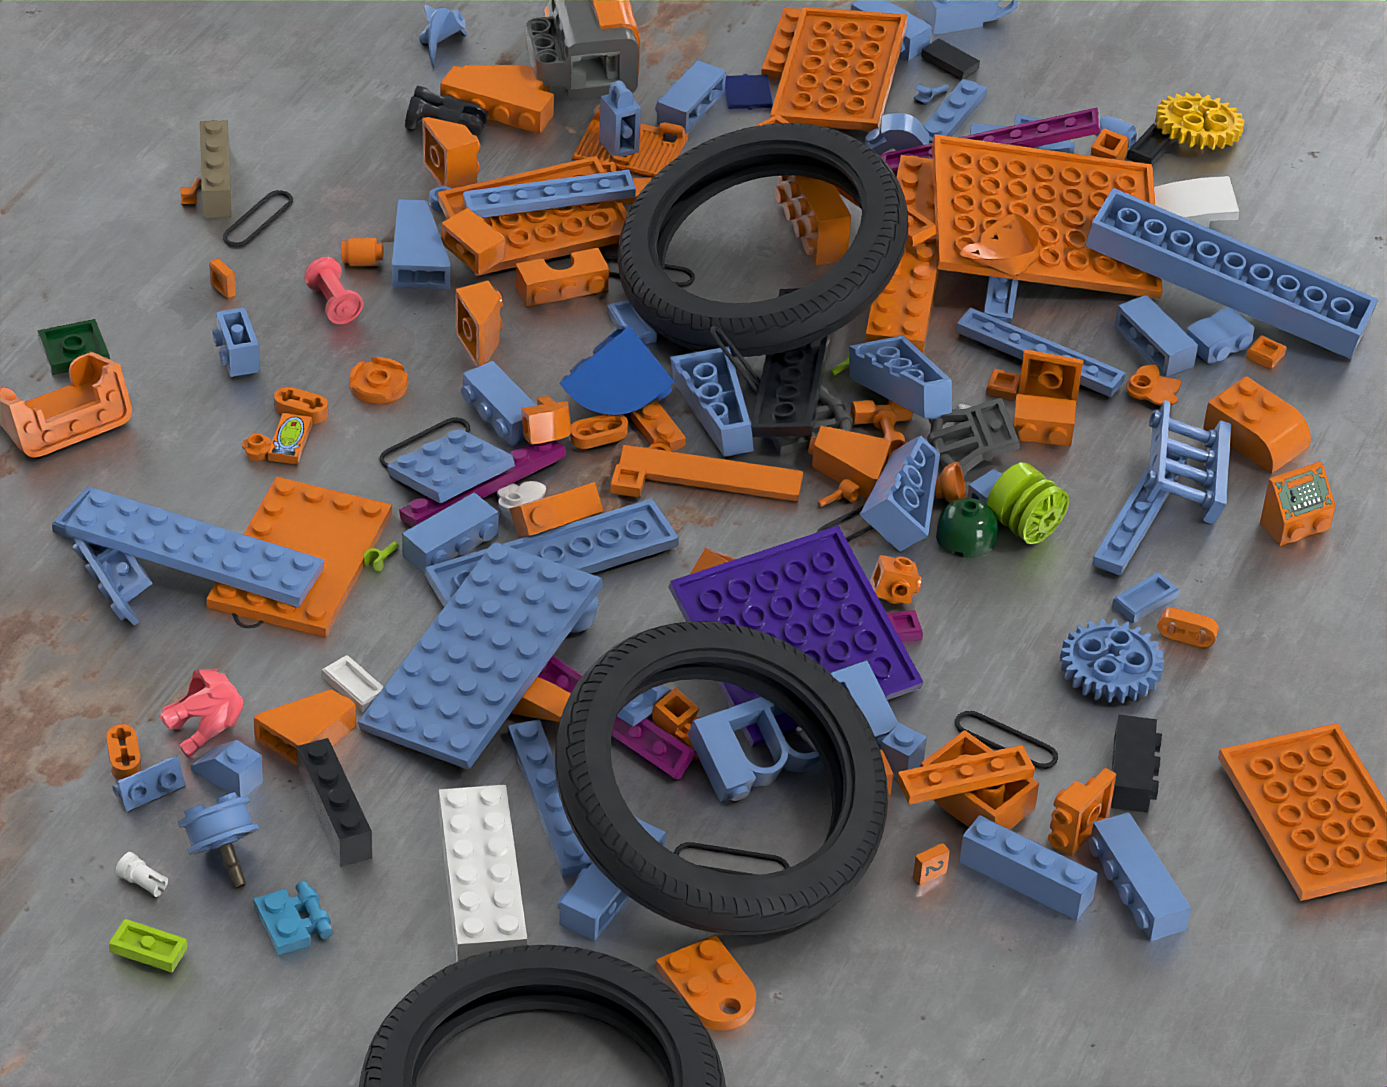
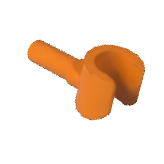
M200 177L194 180L192 186L181 187V204H197V191L201 184Z
M845 479L840 483L837 491L818 500V506L821 508L843 497L851 503L855 502L860 497V493L856 491L860 487L851 480Z

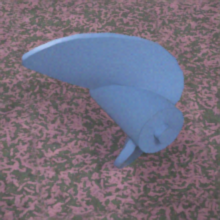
M424 5L423 9L429 24L425 26V30L420 34L419 41L422 44H429L431 66L434 67L437 43L456 32L465 38L467 36V32L464 29L466 22L464 16L457 9L450 11L444 7L434 9Z

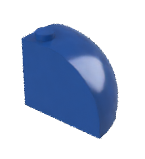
M621 325L592 351L594 355L592 357L589 356L579 361L570 370L571 374L564 376L559 382L564 390L583 407L601 414L618 415L636 411L646 406L655 398L661 401L672 392L670 386L675 381L631 327Z

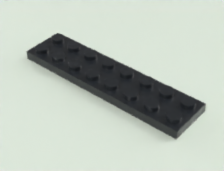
M800 288L780 289L778 297ZM831 334L802 347L766 355L751 423L752 437L812 436Z

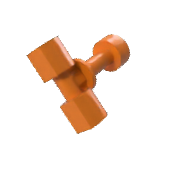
M873 400L852 401L850 409L853 424L874 423L876 428L883 430V439L891 440L890 456L894 450L906 444L904 435L895 431L894 424L896 421L912 420L913 412L891 400L886 405H875Z

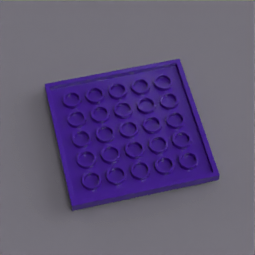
M839 525L672 580L668 586L686 622L712 621L730 623L764 632L798 648L822 665L829 673L868 661L887 700L921 689L924 683ZM717 681L730 708L761 697L742 687ZM786 713L774 716L784 737L802 731L799 725ZM757 723L741 728L751 748L766 743Z

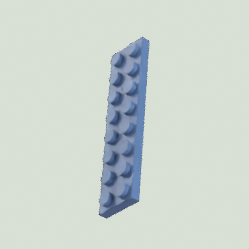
M92 488L66 523L67 535L296 607H300L324 569V559L96 488Z
M648 499L502 545L591 574L678 547L679 537L653 499ZM489 548L425 567V577L444 607Z

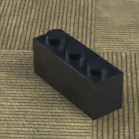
M1118 714L1111 770L1116 773V780L1110 808L1148 813L1150 800H1157L1159 781L1153 780V776H1158L1160 757L1155 756V752L1160 753L1162 733H1156L1157 719Z

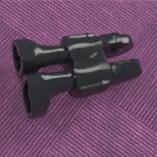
M418 85L415 88L414 96L410 99L405 119V128L415 129L423 118L430 117L465 125L472 135H480L488 119V111L478 104L467 103L450 95L441 97L429 91L428 88Z

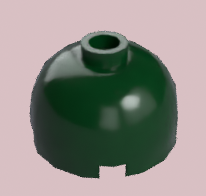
M972 498L956 499L950 502L940 513L936 539L939 545L950 554L957 551L963 553L965 558L980 557L993 549L994 543L997 540L998 521L994 512L986 503Z

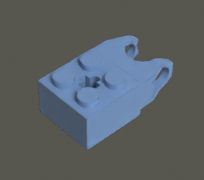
M915 0V6L925 22L932 26L931 32L935 35L983 27V22L996 20L1014 11L1017 8L1018 0H1012L1007 7L998 6V2L1002 0Z

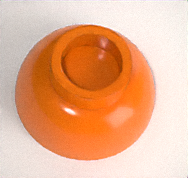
M958 462L947 465L941 474L937 475L935 486L937 499L945 498L950 503L956 499L966 498L964 476Z

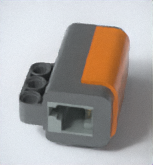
M548 0V5L544 8V17L533 18L527 22V51L535 76L543 82V86L564 85L568 97L575 101L601 99V96L609 94V88L615 81H622L632 93L637 89L640 65V35L630 0Z

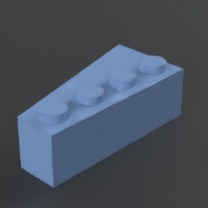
M921 435L892 452L860 513V516L899 552L928 537L940 453Z

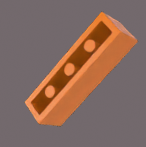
M456 65L452 67L440 83L441 97L450 95L467 103L478 104L488 111V119L541 134L554 116V94Z

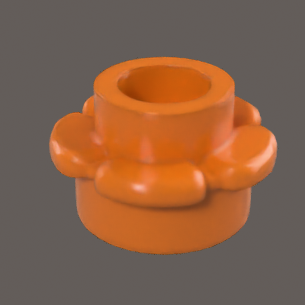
M254 433L248 439L243 440L242 448L245 449L247 458L253 461H261L268 457L272 441L263 434Z

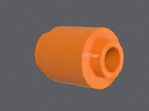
M377 237L349 238V240H342V263H349V266H378L379 260L384 258L383 243H378Z

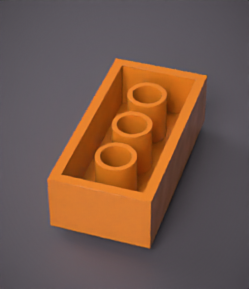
M777 176L778 187H775L776 201L778 204H782L786 219L788 221L791 220L796 237L801 238L806 255L811 256L815 265L839 261L849 248L851 214L835 186L810 177Z

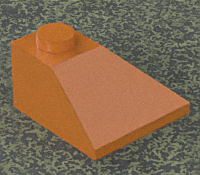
M1025 349L1018 394L1076 400L1077 405L1084 360Z

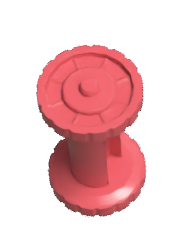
M321 257L310 263L305 270V283L312 290L322 291L328 300L325 313L332 323L341 325L351 322L360 315L363 309V300L356 291L345 290L339 281L342 269L338 261L331 257Z

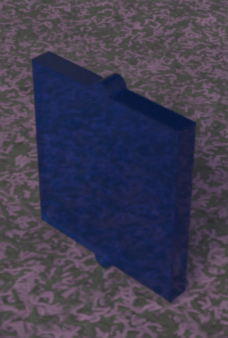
M743 74L726 76L725 94L728 109L748 108V110H752L753 108L773 107L768 75Z

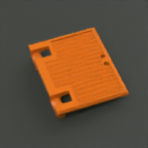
M597 109L572 156V160L597 156L600 162H615L616 170H629L630 173L653 178L666 165L680 156L689 135L685 133L683 126L663 122L660 123L659 127L640 123L639 152L624 157L617 155L612 157L599 141L600 109ZM666 134L677 136L674 143L663 141Z

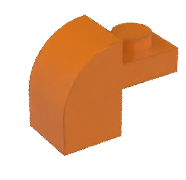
M549 396L537 397V406L521 408L523 436L531 445L556 441L571 434L568 401L556 403Z

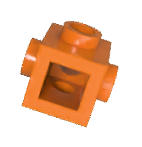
M880 555L870 583L878 598H883L892 604H898L899 602L910 604L913 595L918 594L922 577L919 576L916 563L910 559Z

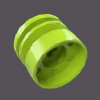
M1021 462L1010 467L995 482L989 493L987 505L992 509L1001 524L1010 527L1012 532L1020 536L1027 544H1036L1046 539L1060 525L1069 506V495L1061 487H1057L1053 481L1046 480L1045 476L1029 463Z

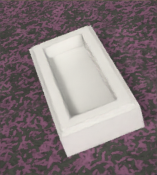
M348 655L322 669V678L342 696L350 698L356 704V708L362 713L368 709L383 689V686Z

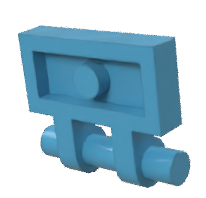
M307 881L297 883L295 888L298 896L290 898L285 888L253 899L254 909L278 956L311 946L310 934L318 932L322 939L329 938L333 934L330 926L331 919L327 911L321 909L319 905L320 898L316 890L310 888ZM307 910L309 918L301 920L298 913Z

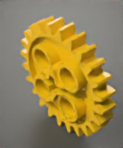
M1185 92L1184 97L1176 93L1175 98L1167 96V100L1162 99L1161 103L1158 104L1155 122L1158 123L1157 128L1162 129V134H1170L1169 139L1178 138L1179 144L1188 142L1189 147H1193L1196 144L1199 145L1200 149L1208 146L1212 150H1214L1215 145L1223 149L1225 144L1232 146L1233 141L1238 142L1239 137H1242L1245 120L1242 119V113H1237L1236 107L1229 108V102L1220 103L1221 98L1213 100L1210 95L1201 97L1199 93H1196L1195 96H1191L1188 92Z

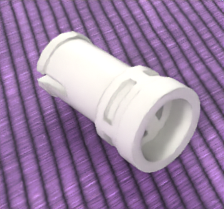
M132 852L126 853L116 866L115 873L117 876L130 883L135 882L155 897L162 894L157 889L158 887L165 890L168 885L167 877L146 866L145 861Z

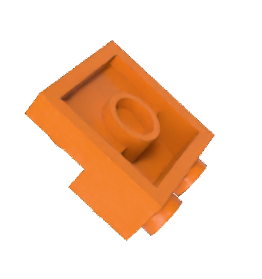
M1105 767L1097 777L1092 776L1085 785L1075 780L1066 790L1062 789L1059 791L1053 803L1056 809L1051 815L1050 829H1052V832L1048 835V841L1054 848L1073 856L1091 837L1093 822L1109 818L1116 773Z

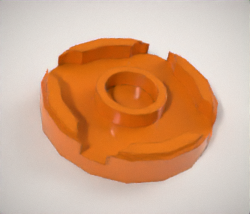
M375 357L372 358L371 362L366 363L363 360L358 362L350 371V391L357 399L366 403H391L400 399L406 393L408 374L404 371L401 363L390 358Z

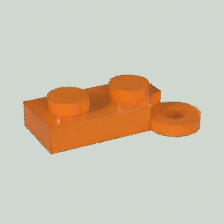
M658 401L631 412V420L651 444L648 448L671 452L685 447L686 437Z

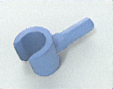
M918 84L915 90L919 91V93L913 98L928 104L934 95L948 91L949 87L945 84L935 88H928Z

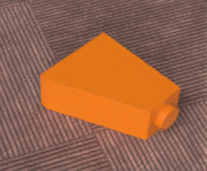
M821 425L817 437H811L808 454L813 455L812 467L838 483L845 479L851 480L860 487L856 491L868 499L890 458L891 440Z
M329 689L258 713L254 716L255 740L297 766V746L329 738L333 747L356 727V704L347 696H342L336 691Z

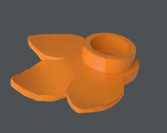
M1156 364L1140 367L1136 374L1132 375L1127 381L1126 391L1135 399H1147L1153 404L1160 406L1166 400L1170 402L1171 406L1178 403L1179 399L1175 394L1179 391L1182 381L1160 376Z

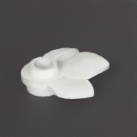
M527 481L520 486L512 483L499 489L497 496L499 497L498 507L501 509V514L507 518H512L509 508L543 498L546 493V486L540 482Z

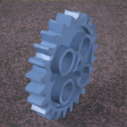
M1100 619V623L1097 626L1093 622L1088 621L1087 629L1078 625L1076 633L1070 631L1068 639L1063 640L1060 661H1062L1060 669L1066 671V680L1073 679V688L1083 686V695L1094 692L1095 700H1098L1103 695L1106 696L1108 703L1112 701L1113 697H1117L1121 703H1124L1125 696H1129L1133 701H1136L1138 693L1147 696L1148 689L1155 690L1156 683L1161 681L1165 661L1162 659L1163 651L1158 650V641L1150 642V633L1140 634V626L1132 630L1129 629V622H1125L1123 626H1118L1116 619H1113L1111 625H1107L1104 619Z

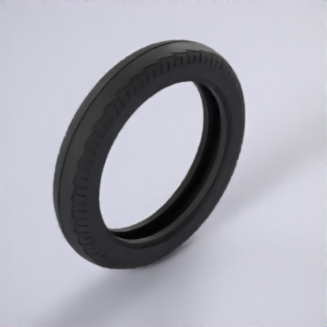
M800 123L764 124L762 126L758 125L735 130L712 138L683 153L666 165L640 192L628 212L619 239L618 268L620 280L630 304L642 320L658 334L682 347L696 352L720 348L711 334V327L716 326L724 332L742 357L771 355L789 351L815 342L837 331L864 312L878 298L892 279L905 250L908 236L907 204L903 190L888 164L868 146L845 133L822 126ZM785 175L810 177L840 188L850 195L862 209L858 232L843 257L815 281L780 297L750 303L712 301L682 289L664 272L669 244L684 220L713 196L747 181ZM716 332V335H717V337L719 338V340L722 342V344H723L725 347H728L727 343H726V342L723 340V338ZM729 347L731 355L733 357H737Z
M712 621L673 623L637 633L609 649L584 673L569 696L560 719L555 746L556 782L564 812L575 836L597 868L618 889L646 909L670 921L693 929L730 935L766 934L796 927L820 916L849 894L867 872L877 853L887 818L888 787L885 767L875 735L853 697L850 696L848 691L831 673L798 648L772 635L770 636L764 632L740 625ZM699 679L724 682L742 687L769 700L790 716L806 733L819 753L826 769L832 796V814L824 844L810 857L792 867L760 875H734L717 872L691 863L674 854L644 829L632 814L620 793L611 759V736L618 713L640 694L654 687L680 680Z
M522 945L495 949L460 960L422 981L391 1010L381 1023L369 1045L359 1081V1087H416L420 1075L433 1055L448 1040L469 1026L484 1019L513 1011L555 1009L580 1013L599 1019L629 1035L651 1055L663 1073L668 1087H726L722 1063L709 1032L695 1012L675 991L652 974L629 962L593 950L562 945Z

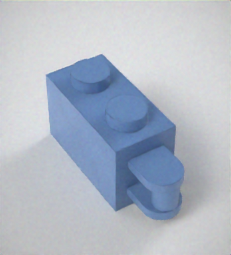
M622 81L612 83L609 88V94L601 96L599 141L612 157L615 155L624 157L639 152L641 107L633 99V93L626 88Z

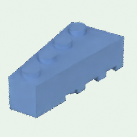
M904 335L849 346L850 379L924 419H937L941 415L952 413V380Z
M728 346V347H725V348L729 351V353L731 354L730 349H729V346ZM721 348L671 357L674 385L723 456L754 451L751 423L735 366Z

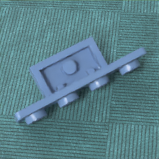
M73 537L76 542L72 546L83 561L88 560L89 563L85 567L96 581L98 579L101 581L97 585L108 600L113 599L114 603L110 605L112 610L121 620L127 618L135 626L139 623V620L128 602L153 584L136 557L111 548H107L97 556L86 540Z

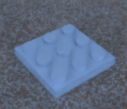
M460 429L449 432L447 436L435 442L424 444L421 449L411 454L400 456L396 461L388 464L387 469L390 477L442 503L514 467L515 464L513 455Z

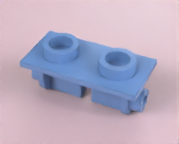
M176 755L127 778L117 780V784L112 788L117 798L122 797L125 811L128 812L184 787L186 784L178 756Z

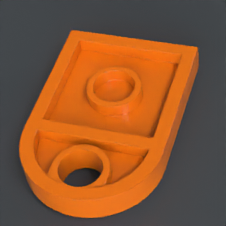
M716 934L656 959V970L661 977L689 1005L706 1028L731 1030L742 1026L752 1017L756 1004L755 987ZM725 1007H733L736 1008L739 1012L735 1014H726L722 1011V1009Z

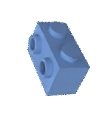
M245 307L216 312L217 329L212 330L215 347L220 346L219 357L221 365H227L231 377L260 372L259 344Z

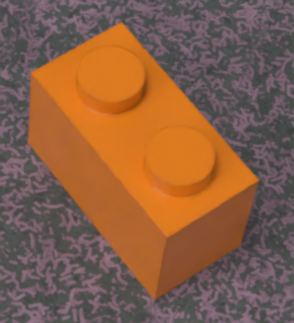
M469 208L441 223V239L444 247L476 274L479 275L505 260V238L503 235L495 231L481 216H477Z
M1017 394L1013 427L1018 440L1071 446L1075 425L1076 400Z

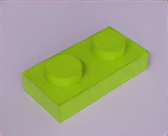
M125 918L109 942V952L172 973L188 949L186 938Z

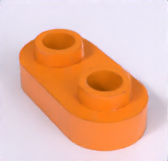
M602 414L578 420L571 425L570 441L574 446L582 449L620 441L628 434V420L622 414Z

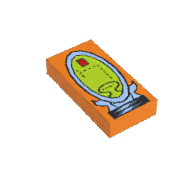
M282 413L268 451V461L298 465L312 427V417Z

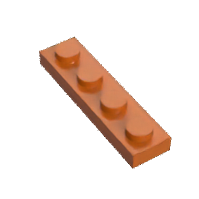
M783 8L761 69V77L781 80L800 17V9Z
M1023 745L900 771L898 772L897 782L908 804L911 805L1034 777L1035 767Z

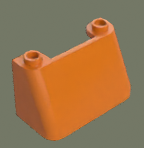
M94 352L79 356L72 361L69 367L70 385L25 402L20 398L17 399L16 394L11 389L3 386L0 387V425L21 452L36 458L127 423L132 415V404L120 364Z

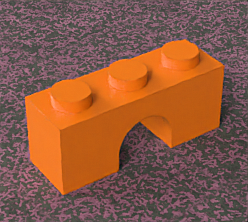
M599 248L571 253L570 268L565 270L550 268L544 258L516 263V288L526 307L609 291V267Z

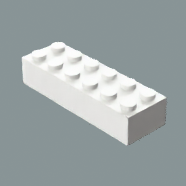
M506 785L439 789V820L456 961L458 962L473 955H479L480 953L495 949L527 945V933Z

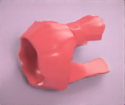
M218 668L197 669V671H193L187 694L178 701L164 706L159 717L168 729L175 728L179 730L189 718L193 716L202 717L198 731L179 745L186 757L190 758L207 741L218 735L225 728L236 726L244 706L243 698L238 694L236 687L229 682L226 675L218 673Z

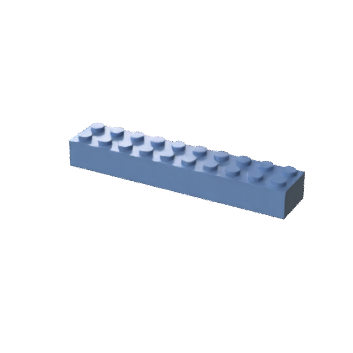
M1112 188L1093 220L1085 247L1222 305L1231 307L1236 311L1350 359L1370 323L1378 302L1377 298L1115 188Z

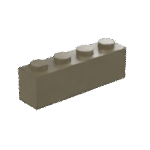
M228 120L200 121L203 218L232 217Z

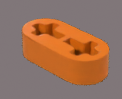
M289 386L279 388L274 393V407L277 413L281 415L282 413L312 417L313 424L324 422L328 418V400L321 395Z
M1172 607L1162 611L1157 624L1158 631L1164 637L1204 648L1214 644L1219 632V626L1212 618Z
M126 724L111 727L106 735L112 775L120 780L141 771L140 752L134 728ZM124 739L126 745L120 746L119 740ZM128 759L129 766H123L122 760Z

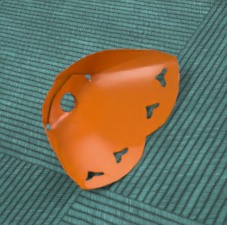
M1013 213L1001 218L983 232L980 242L964 247L960 251V256L1012 277H1017L1038 260L1040 235L1025 217ZM1013 221L1012 229L1004 228L1005 225H1009ZM997 233L998 239L990 240ZM976 250H979V255L973 254L972 252H976Z

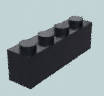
M329 738L297 746L298 775L340 867L372 859V830Z

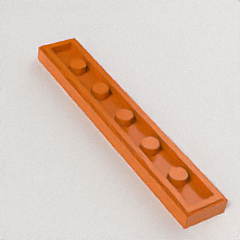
M623 445L619 462L620 465L646 468L645 479L797 502L803 479V471L629 445Z

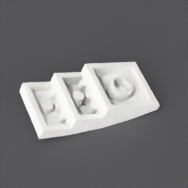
M1229 176L1197 178L1154 187L1156 206L1209 228L1210 221L1238 220L1239 208Z

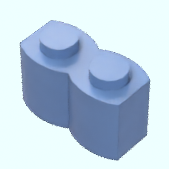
M1231 307L1218 311L1210 318L1198 320L1187 328V335L1198 344L1196 354L1208 364L1224 360L1229 353L1247 349L1252 343L1254 326Z

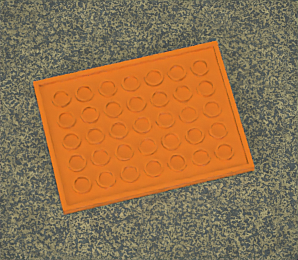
M934 135L932 155L935 226L937 231V269L1141 297L1147 295L1149 298L1160 299L1163 293L1161 278L1085 247L1092 222L1112 188L1155 205L1152 164ZM1013 213L1025 217L1040 235L1038 260L1017 277H1012L960 256V251L964 247L980 242L982 234L987 228L1001 218ZM1013 221L1009 225H1005L1004 228L1012 229ZM997 233L990 240L998 239ZM976 250V252L972 253L979 255V250Z

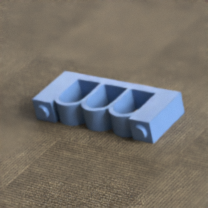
M868 661L832 672L833 677L848 691L863 712L875 735L879 749H881L882 740L899 723ZM763 697L696 719L687 733L719 802L730 798L732 801H738L750 793L749 791L752 786H767L775 781L782 768L797 773L808 771L815 767L821 758L816 748L812 753L804 754L795 751L788 745L774 716L785 712ZM757 723L773 756L775 765L762 768L749 762L733 731Z

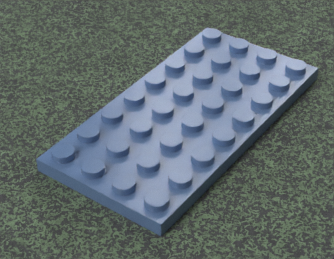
M493 542L358 720L360 730L469 770L603 587L601 577Z

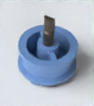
M234 792L217 798V805L209 808L201 804L185 810V818L177 823L179 828H185L191 844V847L187 849L188 854L193 855L220 848L225 865L228 867L227 871L230 879H233L235 887L246 884L232 843L260 829L259 825L253 824L246 806L250 803L249 797L238 798V795Z

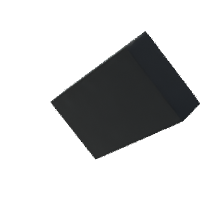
M940 38L922 49V58L960 79L966 78L979 69L980 60Z
M1152 124L1127 151L1126 159L1137 163L1152 164L1153 167L1174 144L1176 139H1169L1170 134H1162V129Z

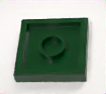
M96 319L37 330L38 339L52 375L69 372L70 364L74 359L90 352L110 359Z

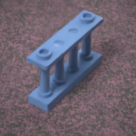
M1165 400L1159 411H1153L1149 421V427H1152L1149 472L1144 481V487L1147 488L1146 501L1152 503L1159 490L1200 503V507L1203 508V521L1214 525L1227 503L1231 423L1220 420L1214 430H1202L1169 418L1170 402ZM1168 430L1203 442L1204 446L1207 447V451L1168 438ZM1167 450L1202 462L1203 466L1206 467V472L1166 458ZM1165 470L1200 482L1202 487H1205V491L1203 492L1166 479Z

